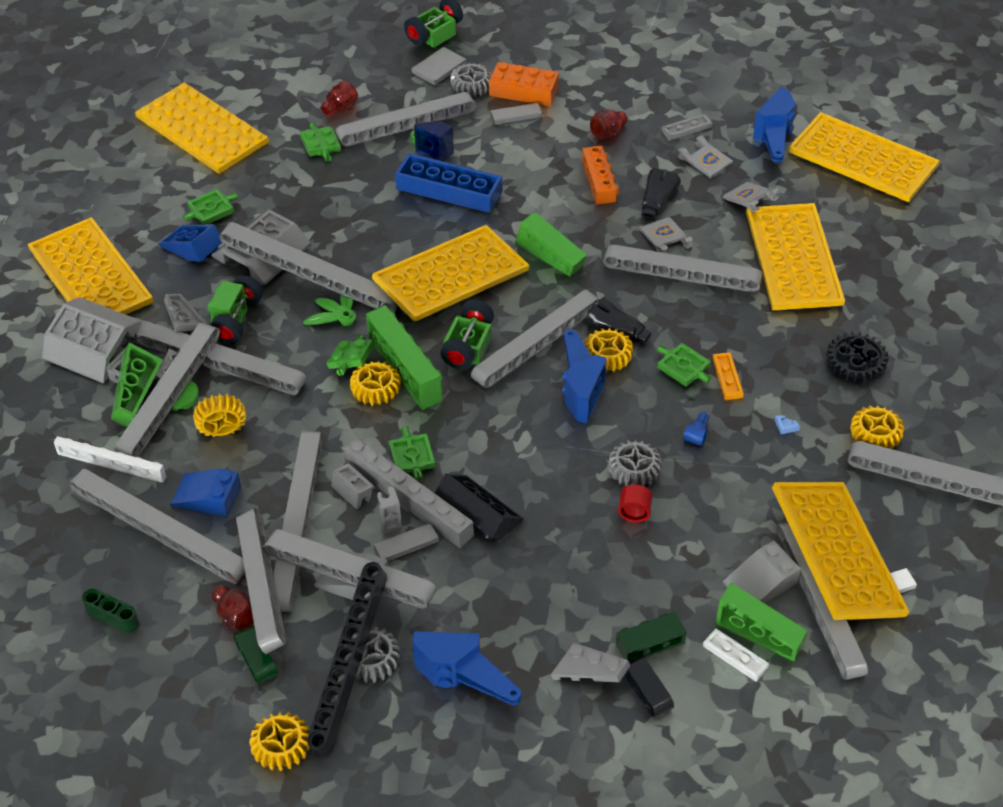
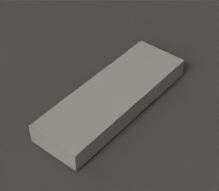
M538 103L491 110V116L494 124L498 125L542 117V112Z
M702 114L663 126L662 133L670 141L712 128L713 123L706 114Z
M431 523L376 543L374 544V549L378 557L391 561L438 543L439 538Z

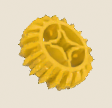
M602 328L600 332L595 330L584 341V345L591 356L598 355L607 358L606 373L608 370L615 372L616 369L621 370L623 366L627 367L628 362L632 359V341H630L629 336L624 335V332L618 333L617 329L611 331L610 328L608 330Z
M379 360L377 363L371 361L370 364L364 363L363 367L358 366L357 370L353 371L350 379V389L354 398H357L359 402L363 401L365 405L368 403L372 406L375 403L381 405L382 402L388 404L389 400H394V397L398 396L401 388V376L397 369H394L392 364L388 365L387 362L380 363Z
M219 393L218 396L211 394V398L204 397V401H199L198 406H195L193 419L196 429L200 433H204L205 436L212 435L215 437L230 433L234 434L235 430H241V426L245 425L247 415L245 406L240 399H236L234 395L229 397L228 394L221 396Z
M871 405L868 408L862 407L860 411L855 413L850 426L852 438H855V442L861 441L889 449L898 446L904 433L903 420L899 419V414H894L893 410H886V406L884 408H879L878 405L875 408Z
M279 711L278 716L270 713L269 719L262 717V724L256 723V730L251 731L252 738L249 741L251 753L257 763L261 762L264 768L269 765L272 771L275 767L282 771L283 766H287L291 770V764L299 765V758L305 759L306 752L310 750L307 743L310 730L306 726V722L300 720L297 714L292 717L289 711L285 716L282 715L281 711ZM278 736L280 737V740L283 741V746L281 745V742L278 741Z

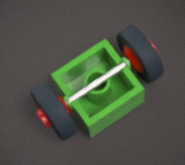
M441 0L439 4L440 10L433 7L417 17L407 19L404 23V30L409 40L415 45H421L425 42L434 48L455 36L456 24L463 19V11L458 1Z
M239 276L233 283L222 281L219 288H216L213 299L208 303V311H210L211 315L210 325L220 330L218 341L225 344H236L243 335L241 322L248 311L247 305L259 303L264 294L262 285L254 278Z
M477 299L468 300L461 309V317L456 316L443 341L444 344L440 352L443 361L449 366L456 369H466L471 364L478 365L481 363L492 340L491 323L494 319V312L487 303Z

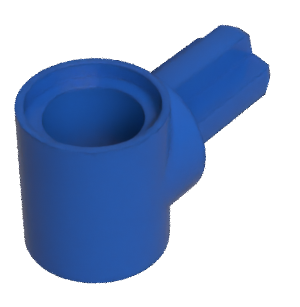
M707 412L699 413L696 421L687 425L683 440L703 446L708 432L706 425L710 418Z

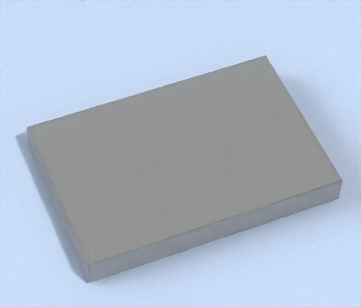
M442 47L414 66L412 73L436 85L451 75L453 69H457V66H462V64L467 62L466 58Z

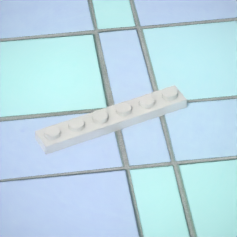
M57 436L54 441L58 455L161 483L166 479L164 466L158 462L128 456L121 452L117 453L103 447L99 448L88 443L73 441L69 438Z

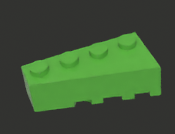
M130 342L122 356L111 420L125 427L129 426L163 362V359Z

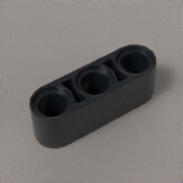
M642 656L629 662L630 667L624 675L649 714L655 718L673 709L674 702L671 695L648 661Z

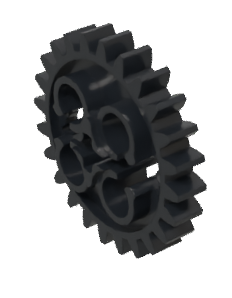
M851 332V335L848 336V334L844 333L843 337L837 335V340L832 339V343H829L826 361L829 362V367H834L833 372H840L839 377L846 375V380L852 377L854 382H856L857 378H860L861 382H864V378L871 381L872 376L877 379L878 374L882 375L883 371L886 370L889 357H887L888 352L885 351L886 346H881V341L875 342L876 337L868 338L869 334L862 336L861 332L858 335ZM849 343L848 354H845L846 345ZM870 359L868 370H866L867 360Z

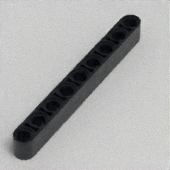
M369 562L362 569L307 738L309 747L320 755L329 754L334 747L387 581L386 572L376 562ZM374 572H378L375 577L371 578ZM368 592H372L369 597L365 598ZM365 612L362 618H358L359 614ZM358 632V636L355 639H351L353 634ZM352 653L351 657L345 660L346 655ZM345 674L344 679L338 682V678ZM338 695L337 700L331 703L332 698ZM331 717L330 722L324 725L325 719ZM324 738L323 744L317 747L318 741Z

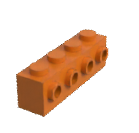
M602 146L582 148V162L596 205L616 202L619 188L618 185H615L614 174H611V164L608 163L607 152H604Z

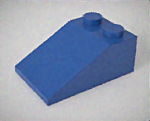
M206 224L181 225L158 244L160 247L188 261L202 262L207 258L208 254L216 251L222 242L215 225Z
M220 468L186 473L170 505L175 508L228 518L241 489L239 474L235 471Z

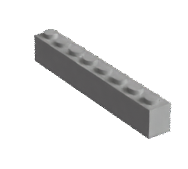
M356 438L343 449L345 464L349 463L363 477L387 495L388 488L393 486L400 505L426 524L431 523L434 530L457 547L461 548L474 536L473 521L359 438Z

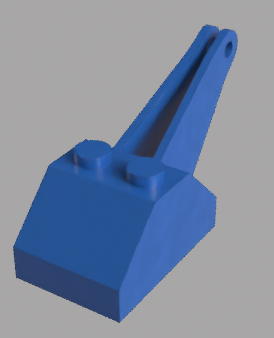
M782 87L756 112L753 139L766 143L771 159L776 163H781L784 160L785 138L793 132V120L796 117L794 99L790 91Z
M569 329L564 333L569 370H565L563 375L565 384L562 394H565L564 402L575 420L587 424L605 385L607 358L598 355L591 356L575 330Z
M414 631L413 653L415 667L434 686L448 688L450 686L457 687L463 683L498 698L509 705H517L521 702V690L480 653V634Z

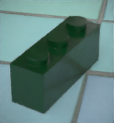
M676 612L662 614L656 619L643 621L637 626L624 628L617 632L616 646L623 659L631 662L642 656L647 658L685 644L687 631Z

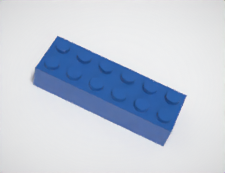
M410 153L407 154L395 173L397 190L491 213L503 192L502 176Z

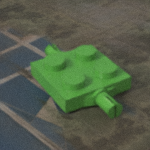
M311 123L309 125L311 129L300 131V138L308 156L320 155L328 162L332 159L331 153L341 151L340 143L332 126L317 128L316 123Z
M218 189L188 201L187 205L191 212L183 214V218L185 221L197 218L203 225L210 224L234 213V208L229 202L238 199V196L235 192L226 196L221 194Z
M359 335L355 341L340 342L327 361L328 368H338L336 373L339 376L341 374L343 376L348 368L363 366L375 346L373 340H365L363 335Z
M683 343L671 350L662 344L658 347L657 351L665 356L658 362L657 368L687 387L697 378L706 384L711 381L712 377L704 373L710 367L711 361Z
M408 426L402 427L403 437L389 441L393 463L404 472L413 473L415 480L418 481L419 477V480L422 481V470L436 468L427 433L411 435Z

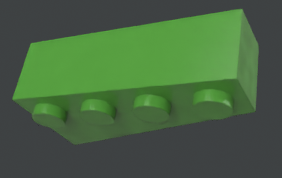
M536 212L532 213L520 224L515 244L568 276H571L584 265L587 254Z
M731 582L719 601L716 619L717 626L795 661L805 643L808 630Z

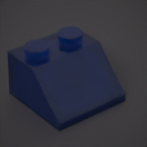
M441 121L416 123L414 125L416 152L443 162L454 153L453 126Z

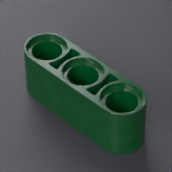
M95 588L88 589L83 593L82 601L89 615L123 632H133L138 628L139 620L133 606Z
M253 625L233 634L235 643L257 684L278 675L276 666L269 653H263L259 647Z

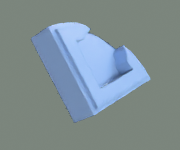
M783 415L775 416L774 420L781 434L800 430V425L797 421H792Z

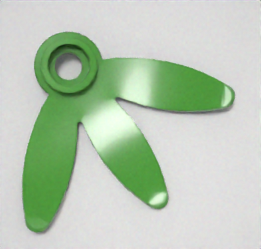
M341 294L340 306L333 300L318 298L315 300L316 304L330 312L315 314L304 320L303 324L310 326L339 320L342 325L350 326L356 320V313L351 310L353 299Z

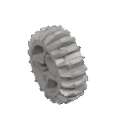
M475 62L473 64H462V66H457V69H453V73H451V87L457 94L468 92L474 97L482 96V94H487V91H489V80L492 72L485 65L482 66L481 63L478 65Z
M635 439L634 442L627 440L626 444L620 442L618 447L615 446L609 456L608 466L610 474L613 475L614 480H618L619 484L626 483V486H645V483L651 485L652 481H656L661 473L662 461L660 453H657L656 448H652L651 443L645 445L644 441L638 443Z
M377 627L370 631L356 675L357 681L361 678H364L365 683L369 679H372L375 683L377 678H381L384 681L385 674L391 676L392 670H397V663L400 662V647L398 646L397 639L393 638L392 633L387 634L385 628L380 632ZM353 634L351 639H355L358 635ZM381 647L388 651L387 655L383 653ZM352 653L346 655L345 660H348Z

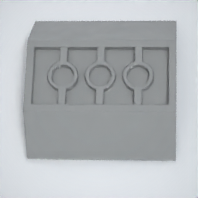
M271 210L258 215L245 226L303 252L311 246V243L296 223ZM225 244L211 254L213 258L224 264L232 258L250 269L251 277L263 285H266L283 270Z
M76 298L62 305L45 332L42 358L105 384L109 378L106 367L109 365L110 359L124 336L127 335L133 338L142 322L84 298Z

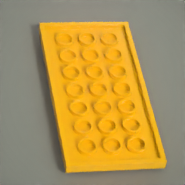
M185 82L135 111L138 119L218 174L269 143V138Z
M822 112L814 118L788 149V152L907 202H910L939 166L940 162L938 159Z
M815 203L758 207L760 210L756 212H751L747 208L746 215L772 310L844 306V295Z
M92 217L28 244L29 250L66 302L81 297L125 315L154 302L152 295Z
M484 225L372 273V279L416 322L529 270L530 265L491 228Z
M775 482L772 486L773 492L833 619L907 617L910 611L845 483Z

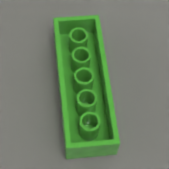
M385 305L366 313L369 340H373L374 347L388 365L392 364L394 369H397L401 376V383L419 407L424 410L441 402L443 388L441 386L442 375L440 371L433 367L430 358H426L422 348L415 344L412 335L408 334L405 331L404 325L397 321L394 312L390 311Z

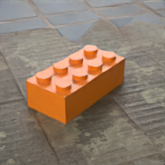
M505 62L497 63L489 80V96L532 104L538 103V105L550 107L559 88V72Z

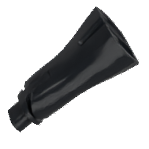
M653 168L650 170L642 203L643 217L654 219L681 183L677 173L668 171L664 177L662 169Z
M604 297L589 312L586 321L588 327L600 330L602 328L604 330L610 328L611 331L617 329L618 333L624 332L625 336H629V339L635 342L641 341L646 343L652 332L646 330V326L639 320L624 313Z

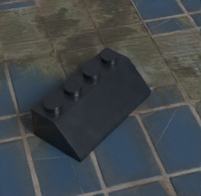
M445 473L435 491L437 496L471 519L473 527L479 528L483 531L482 534L491 540L502 539L524 519L467 475Z

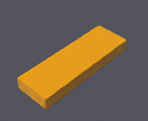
M731 352L712 354V361L724 400L743 398V389Z

